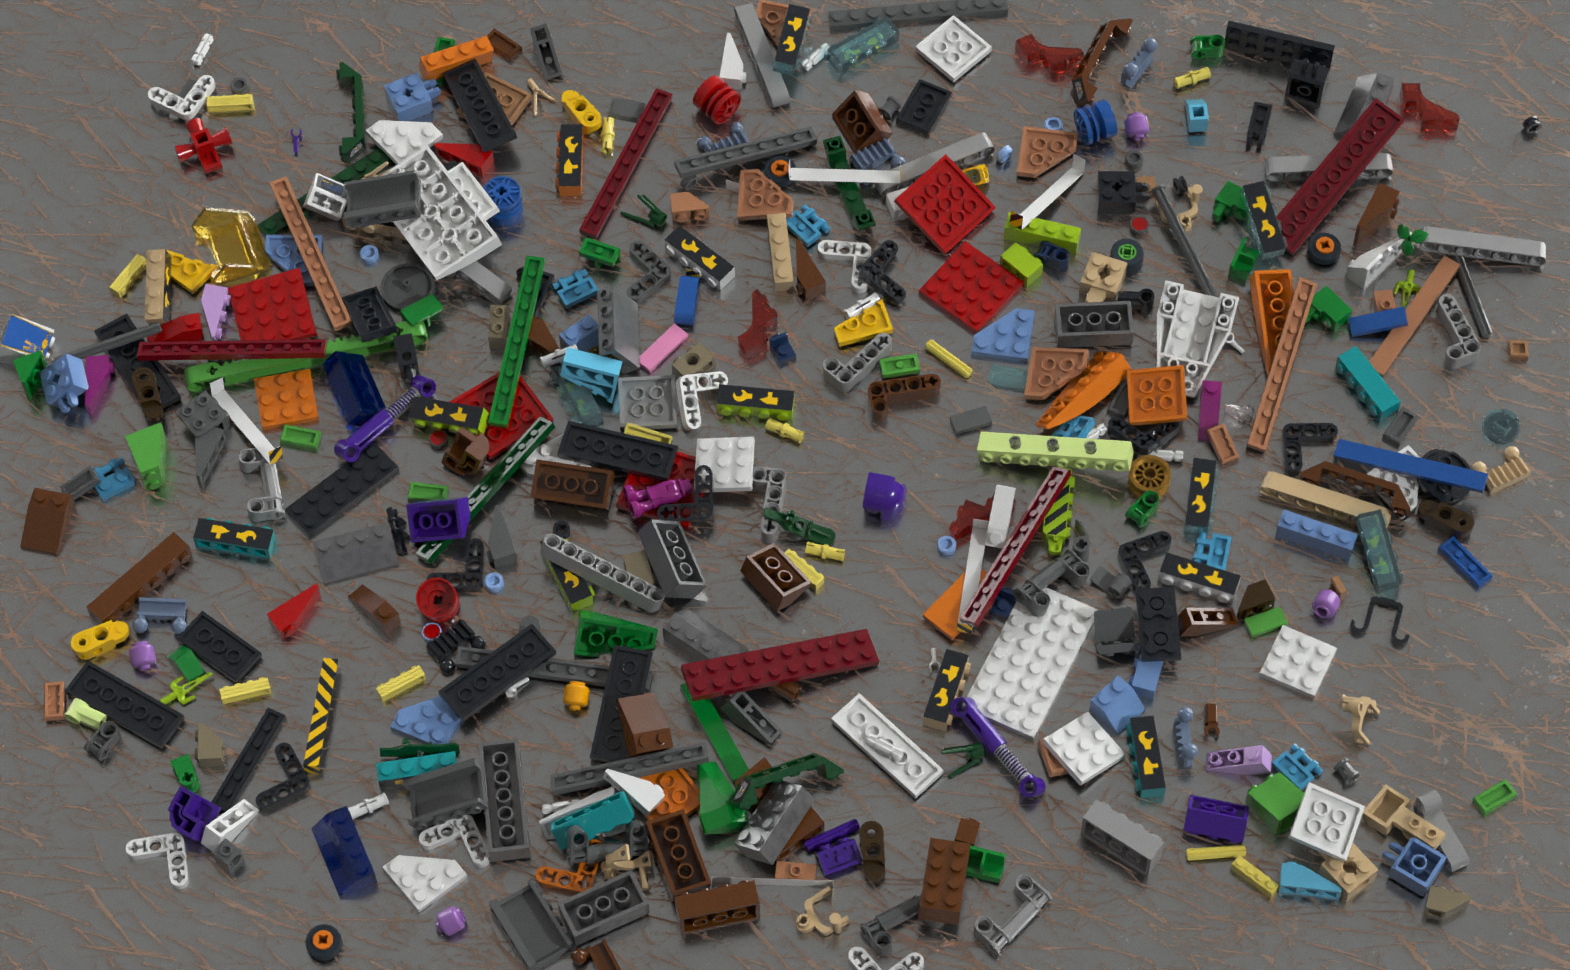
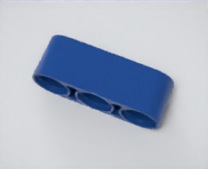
M680 275L674 314L675 324H694L699 277Z

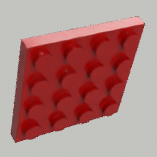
M947 154L894 200L897 206L943 255L948 253L996 209L991 201Z
M965 241L919 289V294L977 334L1023 286L1024 281Z
M300 268L228 288L240 340H303L318 336Z
M500 372L449 402L483 407L490 414ZM521 375L518 380L508 428L489 426L487 422L484 436L489 442L487 454L489 460L511 448L540 416L554 422L553 417Z
M681 452L677 453L669 480L677 481V479H680L682 481L689 479L693 492L685 494L686 497L668 504L695 503V456ZM629 473L624 486L631 485L634 490L638 491L664 481ZM622 488L616 508L630 512ZM700 492V493H699V496H700L701 498H702L704 492ZM646 498L638 502L648 501V499ZM660 506L642 513L641 516L660 520L657 515ZM677 508L674 509L675 513H670L668 509H666L665 513H662V515H664L665 518H668V515L674 514L675 518H678L676 513ZM684 508L680 512L683 518H687L691 514V510L688 508ZM692 522L680 524L683 529L689 530Z

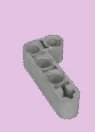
M477 261L445 276L448 279H453L456 275L495 305H502L512 292L511 287Z
M1443 294L1439 298L1436 311L1454 345L1448 347L1444 363L1448 368L1456 369L1475 362L1478 359L1481 345L1456 299L1450 294Z
M887 333L878 334L846 365L832 357L825 359L823 362V377L839 391L844 393L851 391L880 364V359L890 355L892 351L891 336Z
M754 467L752 488L757 491L766 492L763 512L765 507L782 512L786 489L785 472L777 468ZM777 496V497H779V498H777V499H772L771 497ZM762 516L761 539L765 543H773L777 540L779 523Z
M1432 790L1415 799L1413 810L1415 814L1446 833V838L1436 850L1447 856L1444 865L1449 872H1454L1469 865L1470 860L1441 811L1443 803L1439 793L1436 790Z

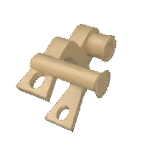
M1198 184L1187 189L1186 195L1192 208L1177 214L1186 234L1191 230V219L1198 214V200L1200 193L1203 191L1202 186ZM1155 198V204L1157 206L1162 221L1166 224H1169L1157 199Z
M1343 694L1341 699L1343 712H1351L1353 715L1351 729L1354 743L1370 745L1369 739L1362 732V723L1365 713L1380 714V710L1376 707V701L1370 697L1362 696L1357 698Z
M625 844L613 853L606 855V861L600 864L601 872L604 873V882L616 877V871H630L638 868L642 891L651 890L648 885L646 867L653 866L652 851L649 850L635 860H630L629 845Z
M829 886L805 901L806 914H800L796 921V927L800 933L807 934L816 929L823 936L833 932L839 934L842 931L841 928L850 924L847 915L841 919V915L838 913L830 915L829 920L832 923L830 927L823 925L813 911V904L832 895Z

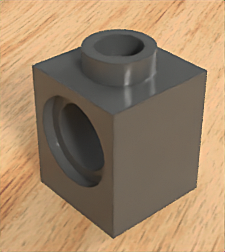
M227 839L212 853L215 862L230 874L244 860L241 850Z

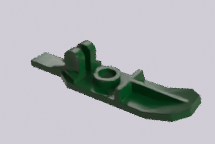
M767 507L764 508L762 516L779 523L783 530L819 545L828 544L830 546L834 543L836 534L832 529L817 525L812 520L808 521L796 516L792 510L782 513Z
M404 738L400 746L380 748V757L407 759L455 751L457 757L460 754L459 744L454 742L447 744H432V742H429V744H411L409 738Z

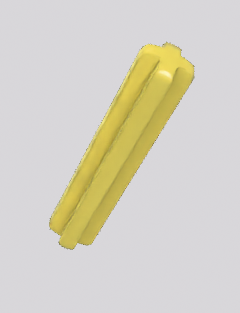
M931 339L926 343L925 348L960 375L965 378L971 376L973 370Z
M1245 845L1188 848L1186 850L1187 860L1246 856Z

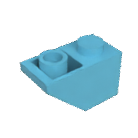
M1203 99L1185 100L1189 132L1207 131L1209 117L1206 102Z

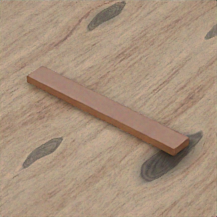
M1445 255L1406 309L1408 326L1392 329L1374 354L1370 363L1382 378L1460 268L1459 263Z

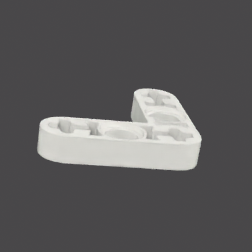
M210 75L201 76L184 99L160 87H153L148 91V99L152 105L181 119L190 120L197 114L206 102L207 97L214 91L215 82ZM197 94L202 96L199 100L192 99ZM172 100L177 102L174 106L167 105Z
M823 240L818 244V255L823 259L853 261L851 287L855 293H864L868 289V284L863 280L862 285L858 286L859 271L856 269L857 266L863 265L871 256V247L868 244ZM841 248H847L849 249V253L842 254L839 250ZM862 250H865L864 255L861 254Z
M719 371L690 374L677 379L676 390L681 421L686 430L691 431L701 425L697 392L718 390L719 384L727 385L728 377L725 373ZM700 377L704 378L706 382L705 387L699 385L698 380ZM718 378L721 379V383H712V380ZM683 382H688V386H683ZM686 398L691 399V408L685 405ZM689 419L694 420V423H689Z
M469 814L464 815L461 819H451L445 821L444 824L433 826L424 830L419 835L420 846L425 850H432L461 837L476 867H486L490 862L489 851L474 819ZM463 821H466V823H468L470 830L469 832H467L465 826L462 825ZM444 828L452 829V833L449 836H443L441 831ZM436 832H438V836L440 838L439 840H437V836L435 835ZM473 836L479 839L475 845H470L467 842ZM425 837H429L431 839V843L425 841ZM479 849L481 855L484 856L483 861L478 859L476 850Z
M169 833L134 839L127 843L126 852L128 857L133 860L167 855L172 886L177 890L185 889L188 886L189 873L186 847L181 834ZM174 840L178 841V851H175L174 846L172 844ZM159 842L161 847L158 850L153 851L150 849L152 843ZM144 844H146L147 852L144 851ZM135 846L138 847L137 853H133L132 851ZM181 857L183 862L180 865H173V859ZM177 871H180L182 876L181 883L177 882Z
M853 947L849 951L848 960L855 970H866L868 967L882 970L862 947ZM911 953L889 970H907L908 967L909 970H922L924 958L919 953ZM854 954H861V961L864 963L862 967L859 959L854 960ZM912 959H913L914 961L919 960V962H918V965H919V966H916V965L914 964V965H912L911 967H909V966L911 965V960H912Z

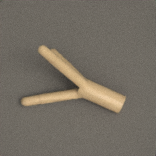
M532 78L526 81L533 91V116H536L538 94L552 102L556 100L539 89Z

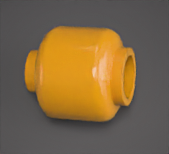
M570 681V684L564 688L563 703L569 706V710L580 711V708L588 705L589 688L583 682Z

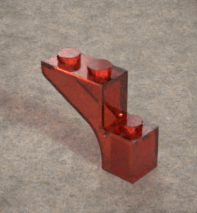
M1032 34L1017 39L1015 43V51L1024 66L1036 64L1041 60L1050 76L1061 74L1071 68H1077L1084 57L1083 51L1079 48L1044 46Z
M1402 83L1400 89L1401 112H1419L1420 130H1457L1459 124L1458 114L1428 101L1421 92L1420 83Z
M758 289L752 292V324L745 333L738 336V346L747 360L767 350L768 338L764 332L777 326L778 314L776 310L769 306L765 294H761Z
M995 492L992 498H988L985 506L969 500H965L963 506H959L956 516H958L956 522L952 521L949 528L951 537L955 541H960L972 532L973 519L989 522ZM1014 499V501H1013V507H1012L1011 517H1012V515H1013V513H1014V511H1015V506H1016V500H1015V499Z

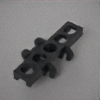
M389 507L386 511L396 551L404 555L408 552L405 540L409 539L410 535L400 529L399 526H404L407 522L399 517L397 509L393 510L392 507Z

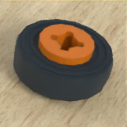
M775 156L769 159L764 167V176L769 180L771 179L779 187L789 186L794 182V180H789L790 158ZM790 159L791 168H796L794 161Z
M1330 233L1315 234L1310 239L1307 247L1310 258L1315 263L1321 265L1334 263L1341 253L1340 241Z
M317 925L307 934L305 940L306 949L310 956L316 960H331L341 950V935L331 925Z

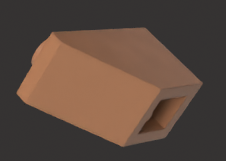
M691 193L670 194L673 222L709 218V205Z

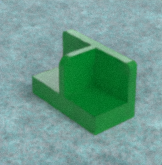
M585 237L579 250V256L595 261L596 268H599L601 263L614 267L615 263H619L621 260L620 248Z
M1243 237L1230 264L1228 278L1245 284L1259 256V251L1247 247V239Z
M430 294L400 310L402 322L408 321L411 326H415L424 321L425 325L429 327L431 326L430 317L444 309L436 297Z
M970 845L966 875L1000 883L1006 854Z

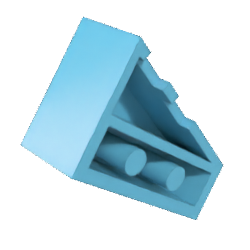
M567 347L560 376L580 387L583 385L591 389V393L602 395L612 404L622 361Z

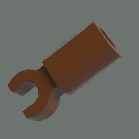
M1207 703L1204 706L1205 726H1207L1204 736L1208 738V733L1213 731L1215 738H1218L1220 733L1217 727L1218 705Z

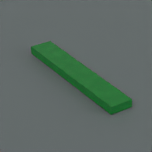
M686 683L681 684L680 689L734 784L737 779L749 770L710 698L692 701Z

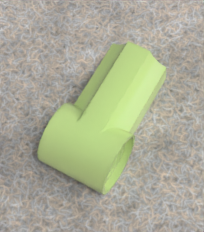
M74 698L64 714V717L74 724L82 723L95 730H98L107 719L106 714L90 708L87 703L78 698Z

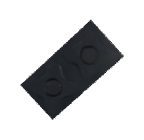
M376 286L341 297L362 343L398 332L397 326Z
M1175 587L1135 589L1142 662L1181 660Z
M201 611L176 638L180 644L191 649L194 654L236 684L262 656L260 651L204 611Z

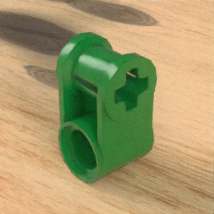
M1217 34L1192 37L1190 39V45H1192L1191 57L1198 60L1220 58L1223 56L1225 49L1224 37Z
M1146 491L1130 506L1125 517L1131 518L1138 524L1139 528H1142L1153 514L1157 512L1159 495L1155 491ZM1147 501H1153L1154 503H1153V504H1148V503H1146V502H1147Z
M189 754L171 760V766L181 786L194 793L197 792L200 783Z

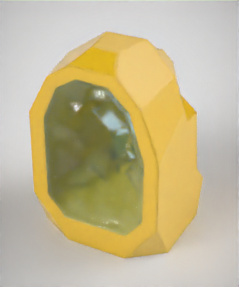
M985 164L962 170L975 185L989 182V174Z

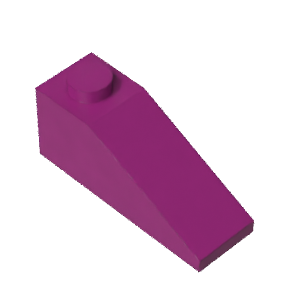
M109 355L86 356V378L89 388L85 391V406L88 415L93 414L111 382V373L115 371L114 362H110Z
M1207 380L1202 382L1198 441L1210 442L1206 430L1218 426L1222 382Z

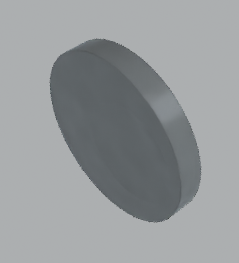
M405 263L391 268L381 281V295L385 304L397 312L430 294H435V284L431 273L418 264Z

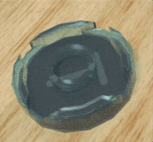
M1502 408L1500 410L1493 409L1485 415L1482 422V431L1491 442L1508 444L1513 442L1520 432L1519 419L1510 410Z

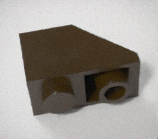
M1266 579L1247 586L1238 608V620L1254 616L1259 612L1271 610L1274 607L1275 596Z

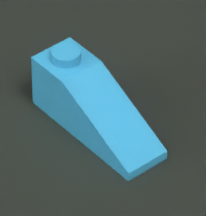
M1295 862L1281 864L1278 893L1339 900L1341 887L1303 865H1298Z

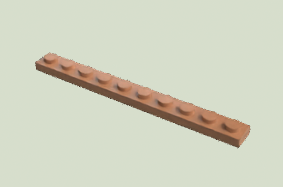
M287 176L269 182L334 330L338 331L351 326L352 320Z
M1301 277L1297 281L1246 444L1247 447L1261 452L1266 451L1317 287L1315 282Z

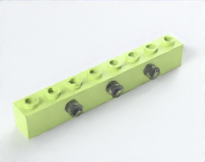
M981 432L977 447L979 461L986 463L998 462L1004 464L1072 467L1121 472L1130 471L1133 458L1131 441Z

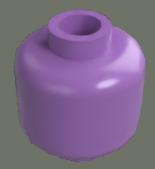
M1141 112L1129 114L1128 118L1124 121L1127 136L1134 138L1135 141L1144 139L1145 135L1150 131L1147 117L1142 115Z
M1323 589L1316 595L1312 602V608L1317 616L1331 618L1337 612L1341 600L1334 591Z
M147 641L132 644V647L129 649L131 666L139 668V671L150 670L151 665L156 662L154 646L148 644Z
M450 906L437 914L435 925L440 933L444 932L447 936H452L464 929L467 920L461 908Z

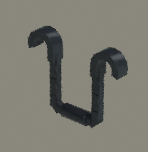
M1374 596L1370 599L1371 602L1368 607L1369 610L1367 611L1364 627L1361 629L1356 628L1353 619L1350 623V630L1353 634L1363 635L1369 627L1372 610L1376 602L1392 608L1397 607L1398 610L1392 629L1391 641L1396 646H1404L1409 640V634L1405 635L1404 639L1396 637L1403 605L1400 602H1396V600Z

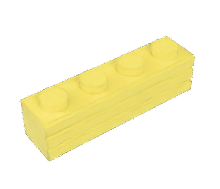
M253 95L207 97L208 113L254 110Z
M137 254L110 285L111 293L119 298L125 295L129 287L133 286L134 281L146 270L147 259Z
M628 422L624 430L625 434L671 444L673 438L671 435Z
M788 549L785 552L788 558L812 582L810 587L817 591L824 584V576L818 573L812 565H808L795 551Z
M420 665L413 666L409 671L402 672L399 676L389 679L388 682L379 684L376 688L377 694L382 702H385L426 680L425 673Z
M264 677L255 681L249 680L242 684L237 683L230 687L224 686L219 689L223 705L271 694L269 680Z
M1240 855L1231 864V870L1270 899L1279 890V884Z

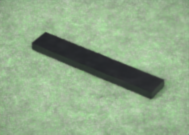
M267 708L212 800L213 804L221 808L220 813H225L236 803L286 719L284 714L271 708Z

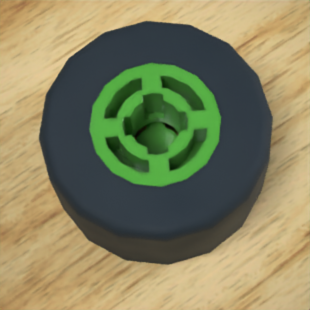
M1129 238L1121 239L1112 245L1110 257L1127 262L1126 275H1132L1141 269L1144 251L1141 244Z

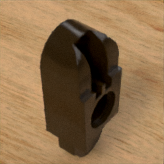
M140 367L132 374L133 386L145 419L157 422L162 418L164 411L155 375L151 369ZM146 375L147 377L145 380H141L140 376Z
M1424 500L1418 506V514L1421 519L1425 520L1424 523L1447 536H1454L1457 540L1465 539L1473 530L1474 519L1470 514L1444 502L1439 504L1432 500Z
M867 821L862 824L859 832L862 863L865 877L870 882L877 883L885 876L884 832L878 822ZM873 829L875 834L869 835L867 833L868 830ZM876 852L878 855L873 857L869 853Z

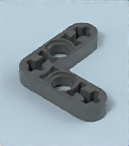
M637 240L633 241L629 246L630 255L648 273L627 289L626 294L639 304L671 278V269L644 242ZM648 258H653L655 263L649 265L645 261ZM659 270H660L661 272H665V271H666V274H665V275H664L663 273H662V274H659ZM646 281H652L654 285L651 287L644 286V283Z

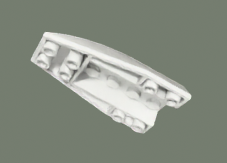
M1166 280L1157 312V367L1184 365L1186 397L1195 398L1203 380L1208 375L1231 333L1239 297L1221 293L1220 298L1192 292L1184 290V284Z

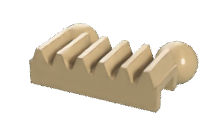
M1509 446L1504 451V457L1510 461L1509 463L1505 462L1501 467L1497 466L1496 469L1492 468L1488 472L1486 485L1489 488L1488 492L1490 495L1530 476L1531 472L1522 458L1519 457V450L1516 447ZM1477 461L1473 463L1471 470L1487 473V467L1483 462Z

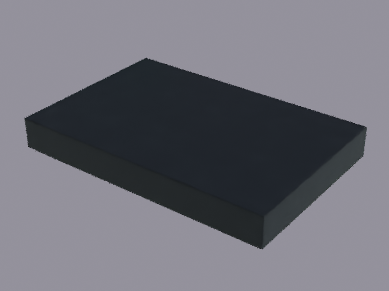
M919 79L896 118V123L929 136L949 102L952 92Z

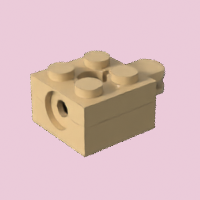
M1092 252L1080 282L1079 294L1086 296L1085 303L1116 301L1118 291H1120L1126 276L1127 262Z
M1353 842L1345 862L1317 851L1325 860L1321 864L1318 874L1342 888L1340 897L1345 902L1349 901L1376 879L1377 867Z

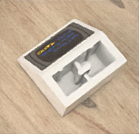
M316 173L303 207L338 221L341 219L347 204V191L344 184Z

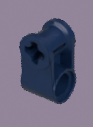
M1041 241L1040 248L1037 253H1034L1033 257L1039 258L1043 266L1059 272L1066 271L1069 268L1068 250L1048 241Z

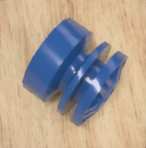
M1103 99L1093 103L1091 109L1086 105L1082 109L1077 108L1074 110L1075 126L1079 137L1085 145L1088 146L1093 142H1099L1100 136L1105 140L1117 135L1116 118L1110 104Z
M499 176L489 180L483 189L500 211L489 218V220L494 224L502 226L516 222L523 212L519 184L511 177Z

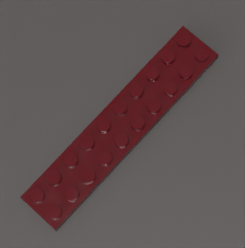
M1375 98L1276 216L1286 247L1284 248L1285 251L1292 256L1403 125L1405 122L1403 117Z
M862 629L682 664L681 672L691 700L697 701L875 666L879 664V658L868 630Z

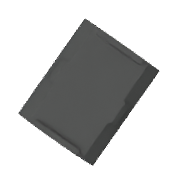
M613 97L608 117L637 123L646 103Z

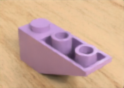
M205 284L201 299L202 308L212 341H217L222 336L221 324L226 321L227 312H225L226 306L230 305L231 295L228 294L227 287Z
M1263 745L1207 752L1206 770L1209 772L1244 775L1271 773L1272 754Z

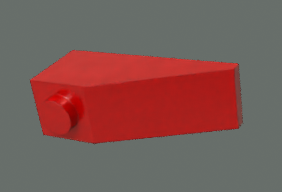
M435 143L434 145L436 156L448 162L456 160L457 165L463 162L471 173L482 178L494 162L493 152L489 150L484 153L478 144Z
M199 313L179 316L160 325L162 329L160 333L147 337V342L205 340Z
M317 583L267 613L269 623L281 639L293 635L299 629L321 594Z

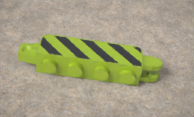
M1070 476L1044 519L1042 541L1048 544V554L1060 555L1062 546H1065V539L1070 538V527H1067V522H1071L1072 510H1068L1069 505H1073L1074 494L1070 493V488H1074L1075 477Z

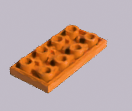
M981 569L979 586L987 574L983 569ZM966 571L923 613V618L950 640H953L960 633L957 631V623Z

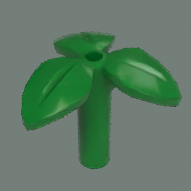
M1400 224L1397 229L1399 238L1406 239L1401 244L1402 252L1406 256L1411 255L1414 250L1412 242L1419 244L1429 235V233L1423 230H1415L1410 235L1409 228L1403 224Z

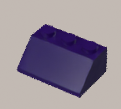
M468 497L418 501L406 504L411 543L465 537L470 519Z
M1190 794L1183 830L1192 835L1204 834L1212 839L1223 838L1232 843L1243 842L1249 806Z

